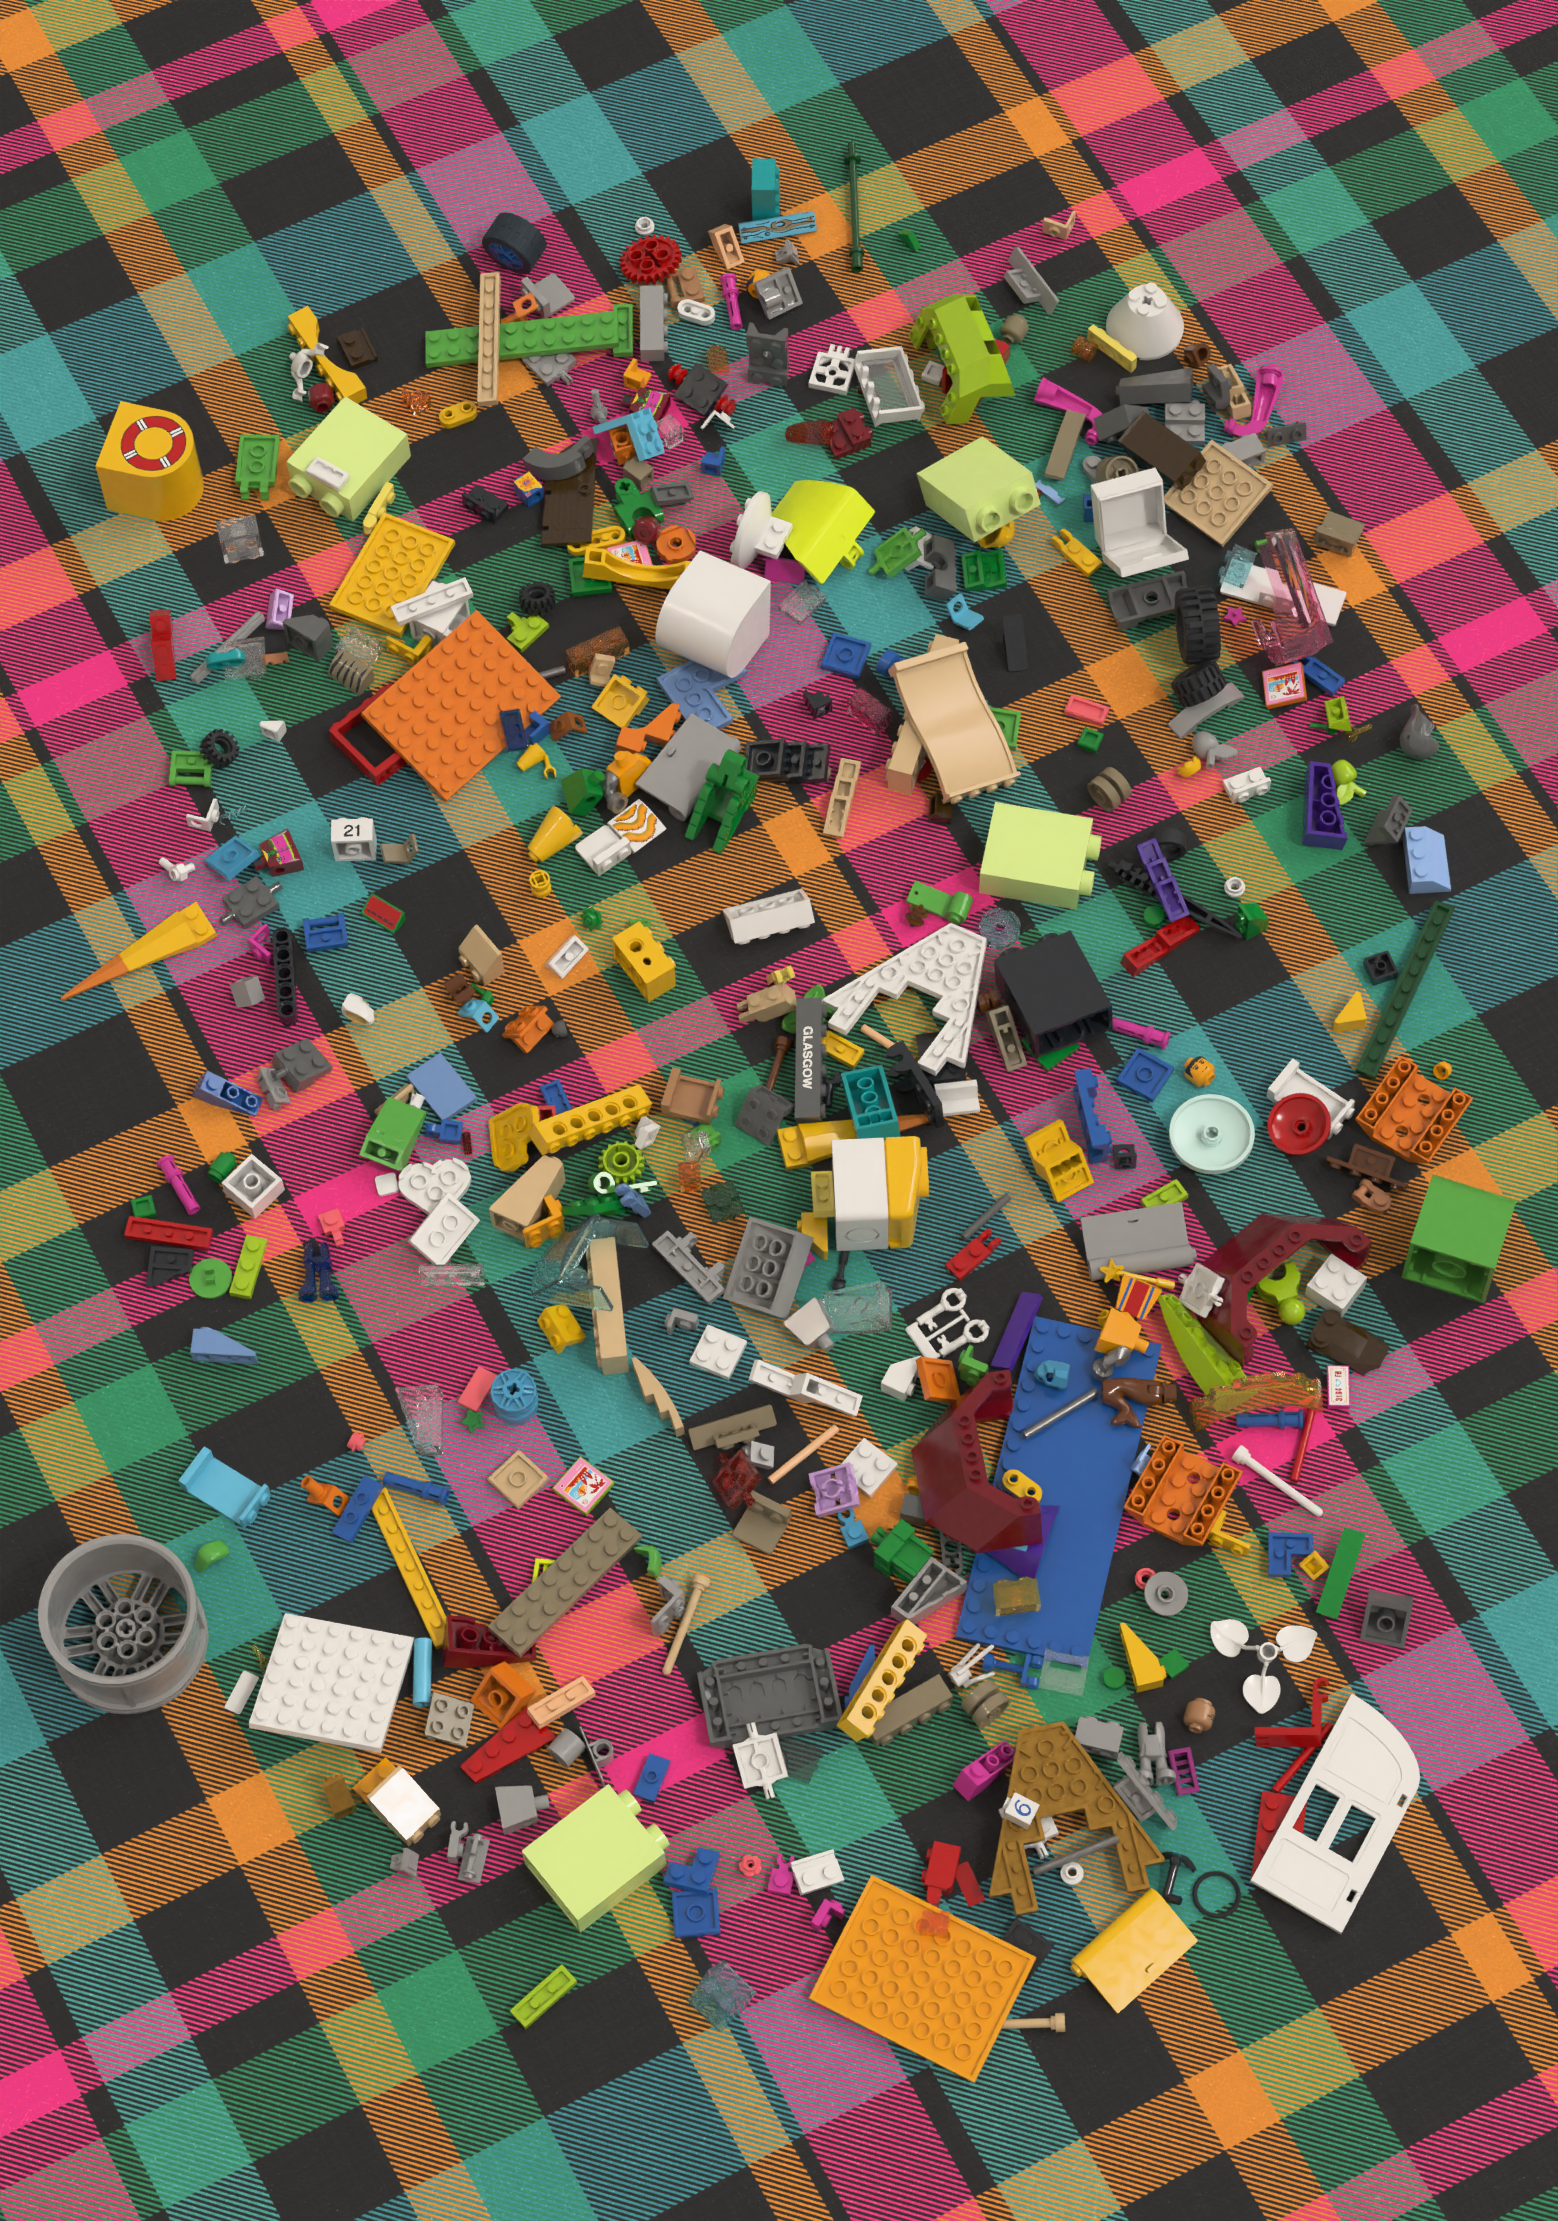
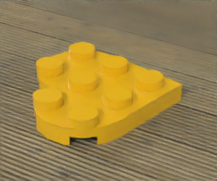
M521 1102L488 1120L494 1165L508 1173L516 1171L521 1164L527 1163V1144L532 1140L529 1135L534 1123L539 1122L538 1107Z

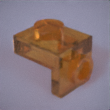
M721 345L709 347V351L705 352L709 371L713 374L729 372L726 348H721Z

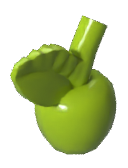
M1346 760L1335 762L1331 768L1337 787L1336 795L1339 798L1340 805L1349 802L1353 797V793L1363 798L1366 790L1353 782L1357 777L1355 768Z

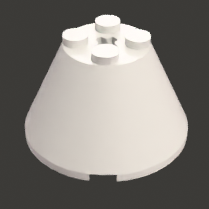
M1155 283L1140 285L1131 290L1114 305L1106 321L1107 335L1112 339L1118 340L1127 350L1134 352L1140 360H1155L1168 355L1179 345L1184 332V322L1181 313Z

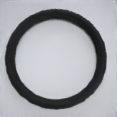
M1210 1871L1203 1874L1195 1882L1192 1892L1195 1906L1200 1912L1211 1918L1229 1916L1238 1908L1241 1899L1238 1883L1229 1874L1220 1871ZM1222 1876L1233 1884L1236 1890V1900L1231 1909L1216 1914L1205 1910L1200 1905L1197 1890L1201 1882L1206 1878Z

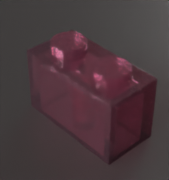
M859 688L847 700V713L878 736L891 723V709L862 688Z

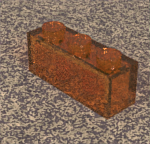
M620 626L565 650L567 664L575 678L589 672L588 670L595 653L614 656L615 660L630 654L629 641Z

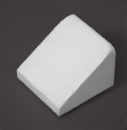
M261 721L259 723L262 735L276 742H280L286 733L284 721Z

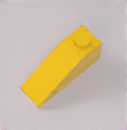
M1120 1623L1119 1633L1136 1692L1163 1687V1682L1166 1678L1164 1666H1160L1158 1658L1125 1623Z

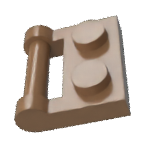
M695 267L677 270L676 274L670 273V279L663 278L668 288L672 308H677L678 304L685 299L699 303L705 302L704 293ZM673 281H679L683 294L682 298L678 297Z

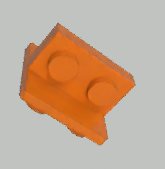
M525 1006L519 1011L517 1019L506 1025L502 1036L504 1038H511L523 1053H528L554 1023L545 1014L548 1010L546 1006Z

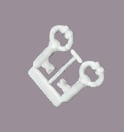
M961 1288L945 1290L938 1305L917 1317V1322L906 1327L905 1331L924 1357L935 1359L940 1356L945 1357L967 1342L980 1343L987 1338L990 1327L985 1320L969 1321V1317L961 1309L965 1305L967 1295ZM951 1293H955L960 1300V1303L956 1306H950L946 1300L947 1296ZM944 1310H960L961 1316L927 1338L918 1327V1324L921 1326L925 1323L928 1325L929 1330L933 1331V1327L935 1329L938 1328L932 1320L934 1316ZM962 1319H965L968 1323L964 1327L962 1336L951 1343L946 1341L944 1335L941 1336L942 1339L937 1338L939 1344H942V1348L937 1353L929 1343V1340ZM973 1325H978L983 1332L979 1338H973L969 1332L970 1327Z

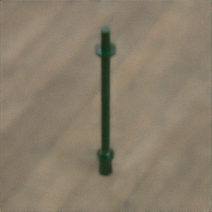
M850 141L848 142V155L844 157V163L849 165L853 248L849 250V256L851 258V270L859 273L863 271L864 249L860 247L856 165L861 162V157L856 154L855 142Z

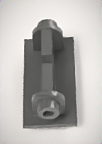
M1296 421V423L1287 424L1283 427H1268L1267 430H1264L1265 437L1268 438V447L1306 440V422L1300 423Z

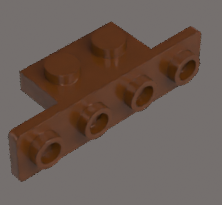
M1354 1145L1348 1163L1329 1156L1326 1158V1161L1330 1162V1167L1339 1170L1342 1167L1350 1169V1174L1359 1177L1362 1174L1370 1176V1181L1382 1184V1181L1391 1183L1390 1188L1402 1191L1403 1188L1408 1189L1409 1186L1406 1183L1389 1178L1396 1159L1395 1157L1364 1146Z

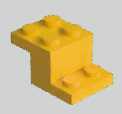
M1061 1119L1024 1138L1036 1173L1048 1182L1055 1201L1060 1202L1094 1183L1081 1147L1070 1140L1065 1124Z

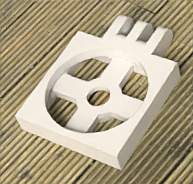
M831 344L828 353L818 352L808 383L809 388L847 395L855 369L853 365L855 359L848 358L850 348L846 347L844 353H842L843 347L838 346L835 352V345ZM826 362H831V365L827 367L821 366ZM839 363L843 364L848 369V372L840 370ZM834 370L836 374L833 376L829 375V371ZM816 373L826 376L825 383L817 381ZM837 378L846 380L841 386L833 385L834 380Z

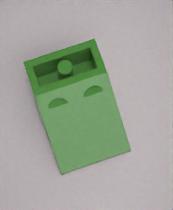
M388 1097L366 1135L359 1155L402 1171L409 1162L427 1111Z

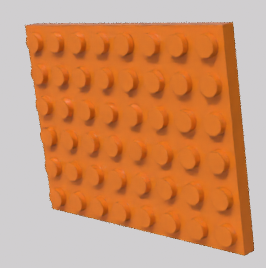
M476 610L361 713V716L447 802L531 725L529 715L534 710L542 716L561 696Z

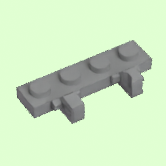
M667 1230L652 1243V1247L710 1305L725 1292V1289L719 1283L721 1281L720 1276L726 1272L725 1266L718 1261L710 1269L704 1268L690 1254V1249L698 1242L697 1237L690 1232L683 1239L681 1237L676 1239Z

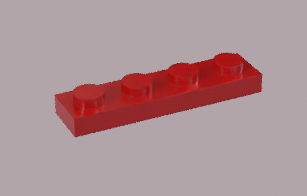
M129 1216L124 1236L125 1239L209 1251L213 1229Z

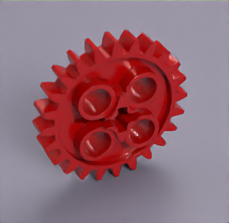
M656 234L652 238L646 235L644 240L639 237V242L632 241L633 246H626L627 251H622L623 257H620L621 263L619 264L623 276H626L627 280L631 279L633 284L638 282V285H641L645 282L646 286H648L650 282H653L656 285L657 280L663 282L664 277L670 279V273L676 274L675 269H679V263H682L679 244H676L675 240H670L669 236L664 239L662 234L659 238H656Z

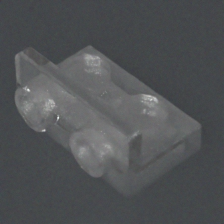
M347 625L345 627L346 634L334 648L335 652L338 653L343 649L371 667L382 654L379 641L372 636L368 637L363 634L357 627L353 628Z

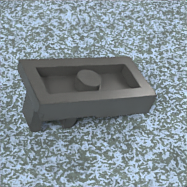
M688 482L652 485L650 488V493L656 506L675 505L676 503L685 504L694 499Z

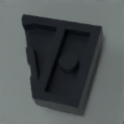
M151 1246L146 1287L153 1288L191 1273L195 1251L193 1249Z

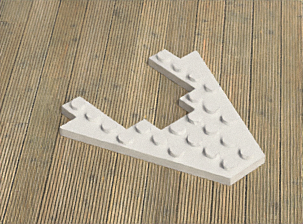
M953 923L946 925L822 1000L823 1004L836 1011L828 1021V1028L847 1035L879 992L898 999L909 985L940 999L932 1010L933 1016L947 1022L917 1062L919 1067L935 1076L947 1061L965 1068L987 939Z

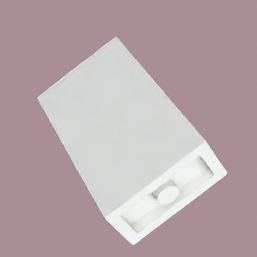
M1292 1059L1268 1088L1267 1098L1275 1104L1282 1098L1295 1093H1307L1320 1099L1327 1107L1331 1117V1130L1327 1138L1329 1140L1333 1134L1337 1135L1340 1132L1344 1120H1349L1353 1116L1355 1101L1353 1099H1350L1349 1102L1301 1071L1299 1069L1300 1063Z

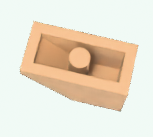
M724 224L708 231L713 247L726 269L745 262L731 225Z

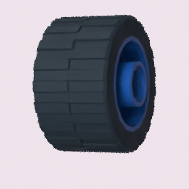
M507 212L500 213L482 238V246L485 252L499 265L518 274L530 273L547 247L545 237L533 224L518 215Z

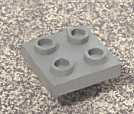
M789 267L753 283L765 316L769 320L803 304Z

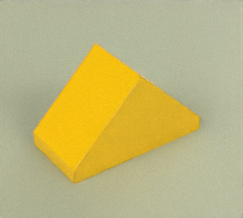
M1355 992L1335 1019L1332 1029L1335 1033L1365 1028L1367 1017L1360 992Z

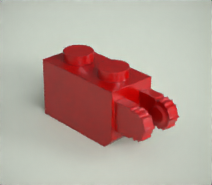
M934 1841L933 1848L928 1847L926 1861H929L928 1870L923 1869L921 1882L924 1883V1891H927V1903L938 1907L941 1895H948L952 1892L961 1847Z

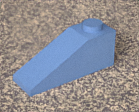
M209 1327L193 1329L190 1352L193 1361L258 1365L256 1352Z

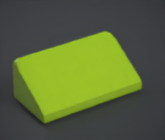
M1344 696L1325 701L1329 728L1352 731Z

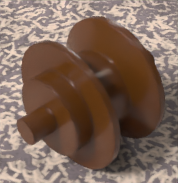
M922 904L911 905L909 907L911 913L905 914L912 927L924 925L922 918L928 917V913Z

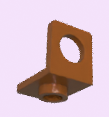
M566 711L549 724L550 733L555 742L572 730L583 734L588 732L583 716ZM574 719L579 721L581 727L575 723Z

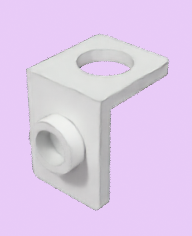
M715 410L700 427L704 429L716 414L730 427L735 428L730 423L731 418L723 411L719 414Z
M213 799L206 818L187 814L188 826L211 832L214 822H217L219 818L218 801ZM192 820L198 821V822H200L201 824H197V823L193 822Z

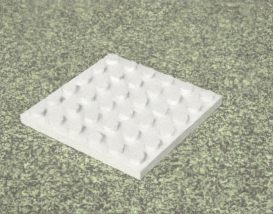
M285 1613L249 1721V1728L381 1753L413 1650L414 1637Z

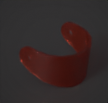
M816 420L793 424L786 429V440L802 444L832 445L834 422Z

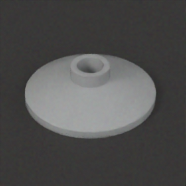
M1159 1572L1147 1581L1144 1597L1152 1611L1162 1616H1172L1179 1613L1185 1607L1188 1600V1589L1185 1582L1178 1575L1171 1572ZM1161 1592H1166L1168 1598L1163 1599L1161 1597Z

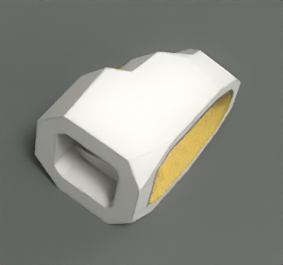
M353 993L348 994L342 1004V1014L359 1024L371 1025L375 1021L374 1010L369 1007L367 1001H364L362 997Z

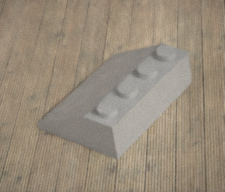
M749 1217L723 1299L787 1319L814 1237Z

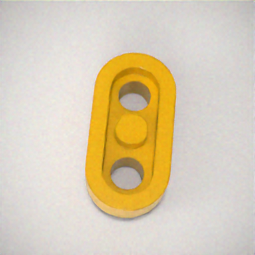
M463 401L445 408L439 414L440 424L444 428H454L470 422L477 416V407L471 401Z
M1012 1469L1003 1475V1488L1015 1498L1031 1496L1038 1503L1041 1501L1042 1489L1023 1473ZM1015 1477L1018 1481L1011 1482L1010 1478ZM1029 1490H1032L1035 1492V1494L1029 1495L1027 1492Z

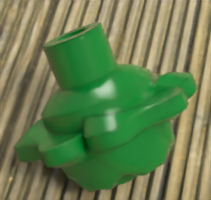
M594 907L583 909V914L580 915L583 926L588 927L590 931L600 929V924L603 923L601 913L595 911Z

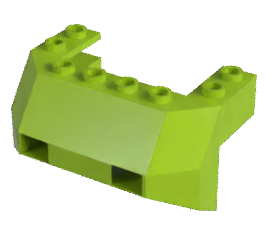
M951 294L921 309L912 330H910L909 338L915 350L920 348L924 338L929 349H936L937 346L939 348L941 358L944 360L947 368V373L953 382L940 408V413L944 417L946 424L968 423L980 397L1015 396L1003 358L976 295Z

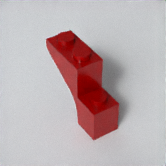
M171 610L150 611L151 648L156 681L177 679Z

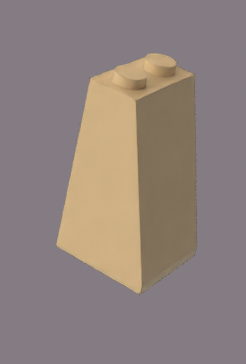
M543 1155L493 1203L489 1209L492 1227L524 1241L522 1230L544 1220L547 1215L544 1197L551 1194L555 1200L566 1181L561 1160L554 1156L548 1157Z

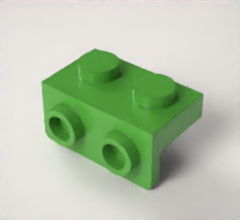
M972 1345L968 1346L967 1351H962L958 1361L960 1362L958 1368L960 1379L966 1381L970 1386H973L988 1373L987 1364L973 1359L974 1346Z

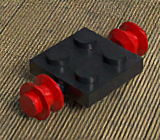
M695 363L689 374L687 368L681 370V364L673 365L669 369V381L676 380L675 384L677 386L680 385L674 394L678 399L705 417L708 416L715 404V411L717 412L723 411L729 416L734 413L736 409L735 400L728 401L727 395L721 397L728 386L725 381L698 363Z

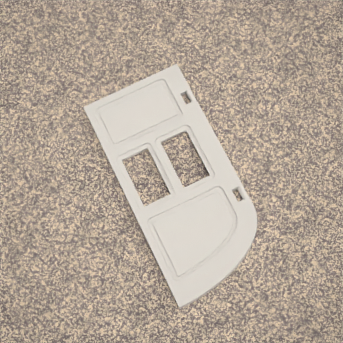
M1351 1694L1250 1880L1251 1883L1339 1934L1343 1932L1410 1802L1417 1792L1420 1781L1417 1760L1406 1740L1382 1714L1357 1696ZM1315 1785L1339 1798L1317 1841L1293 1829ZM1401 1795L1406 1797L1402 1807L1397 1805ZM1351 1806L1375 1818L1353 1862L1329 1849ZM1352 1890L1356 1894L1350 1903L1346 1899Z

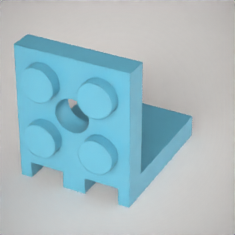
M650 408L592 427L594 434L627 424L639 462L665 453L664 444L660 439L657 423L653 418Z

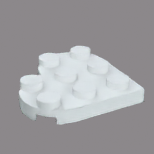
M456 1158L444 1161L441 1159L434 1165L423 1162V1164H409L400 1173L398 1186L406 1200L429 1215L448 1192L459 1201L470 1187L472 1179L469 1169L463 1161Z

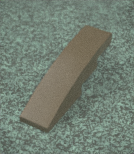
M1071 410L1066 411L1045 471V477L1064 481L1074 457V450L1079 441L1086 414Z

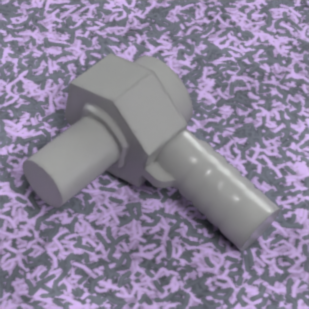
M593 389L591 390L593 406L590 414L593 419L602 424L607 421L608 410L600 401L599 390Z

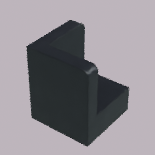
M807 690L803 691V702L814 719L832 711V700L829 695L824 696L821 691L810 695Z

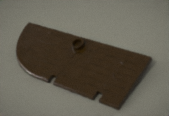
M590 438L594 452L589 458L584 460L586 468L583 471L562 480H545L544 492H551V495H544L542 528H549V530L542 531L541 546L592 544L598 438ZM574 443V444L568 446L567 448H565L564 450H562L560 453H563V452L569 450V449H570L573 445H575L576 443Z

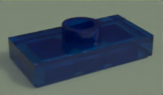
M520 709L499 712L507 752L527 749L528 743Z

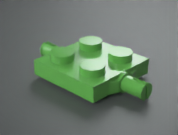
M905 526L874 549L877 563L868 568L869 572L874 575L883 569L892 578L922 555L918 547V541L927 535L924 529L921 528L912 535Z

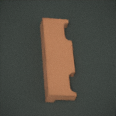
M287 652L261 656L265 665H268V663L272 665L282 664L283 661H286V663L290 662Z

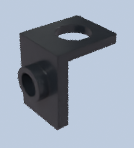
M1134 1144L1113 1145L1114 1169H1135L1137 1153H1135ZM1128 1150L1130 1153H1119V1151Z

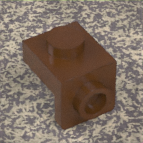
M461 973L444 982V986L451 998L458 1004L467 1003L473 998L472 995L476 993Z

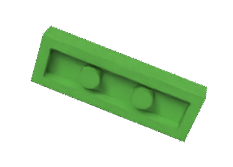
M613 304V311L618 312L619 347L613 348V356L633 357V304Z

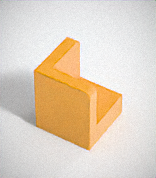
M634 358L623 374L624 386L635 391L645 388L651 378L650 372L638 368L637 359Z

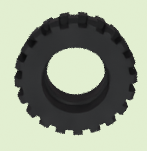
M1207 585L1180 588L1175 593L1174 606L1177 640L1182 661L1187 665L1211 660L1217 661L1221 654V635L1218 607L1213 589Z

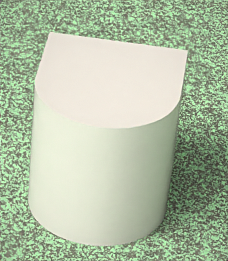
M699 551L673 585L665 599L656 626L657 645L730 678L736 677L743 671L769 636L771 581Z

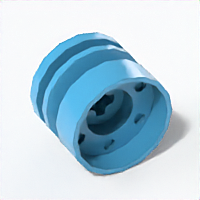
M509 1369L495 1377L491 1385V1396L495 1413L500 1420L510 1425H520L531 1420L535 1416L539 1404L534 1379L527 1372L520 1369Z

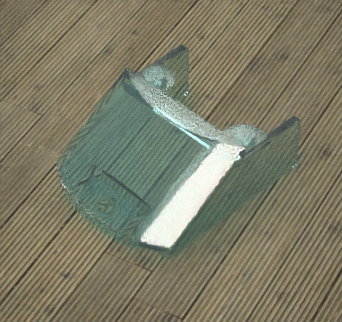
M596 1213L567 1229L551 1243L536 1265L530 1289L533 1299L612 1311L614 1307L603 1288L588 1285V1273L576 1267L592 1239L615 1237L616 1244L647 1248L649 1243L639 1225L634 1222L601 1218L599 1213Z

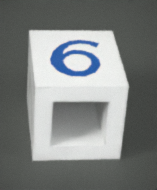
M1015 1792L1012 1798L1007 1797L1002 1807L1005 1810L1003 1818L1028 1830L1039 1808V1804Z

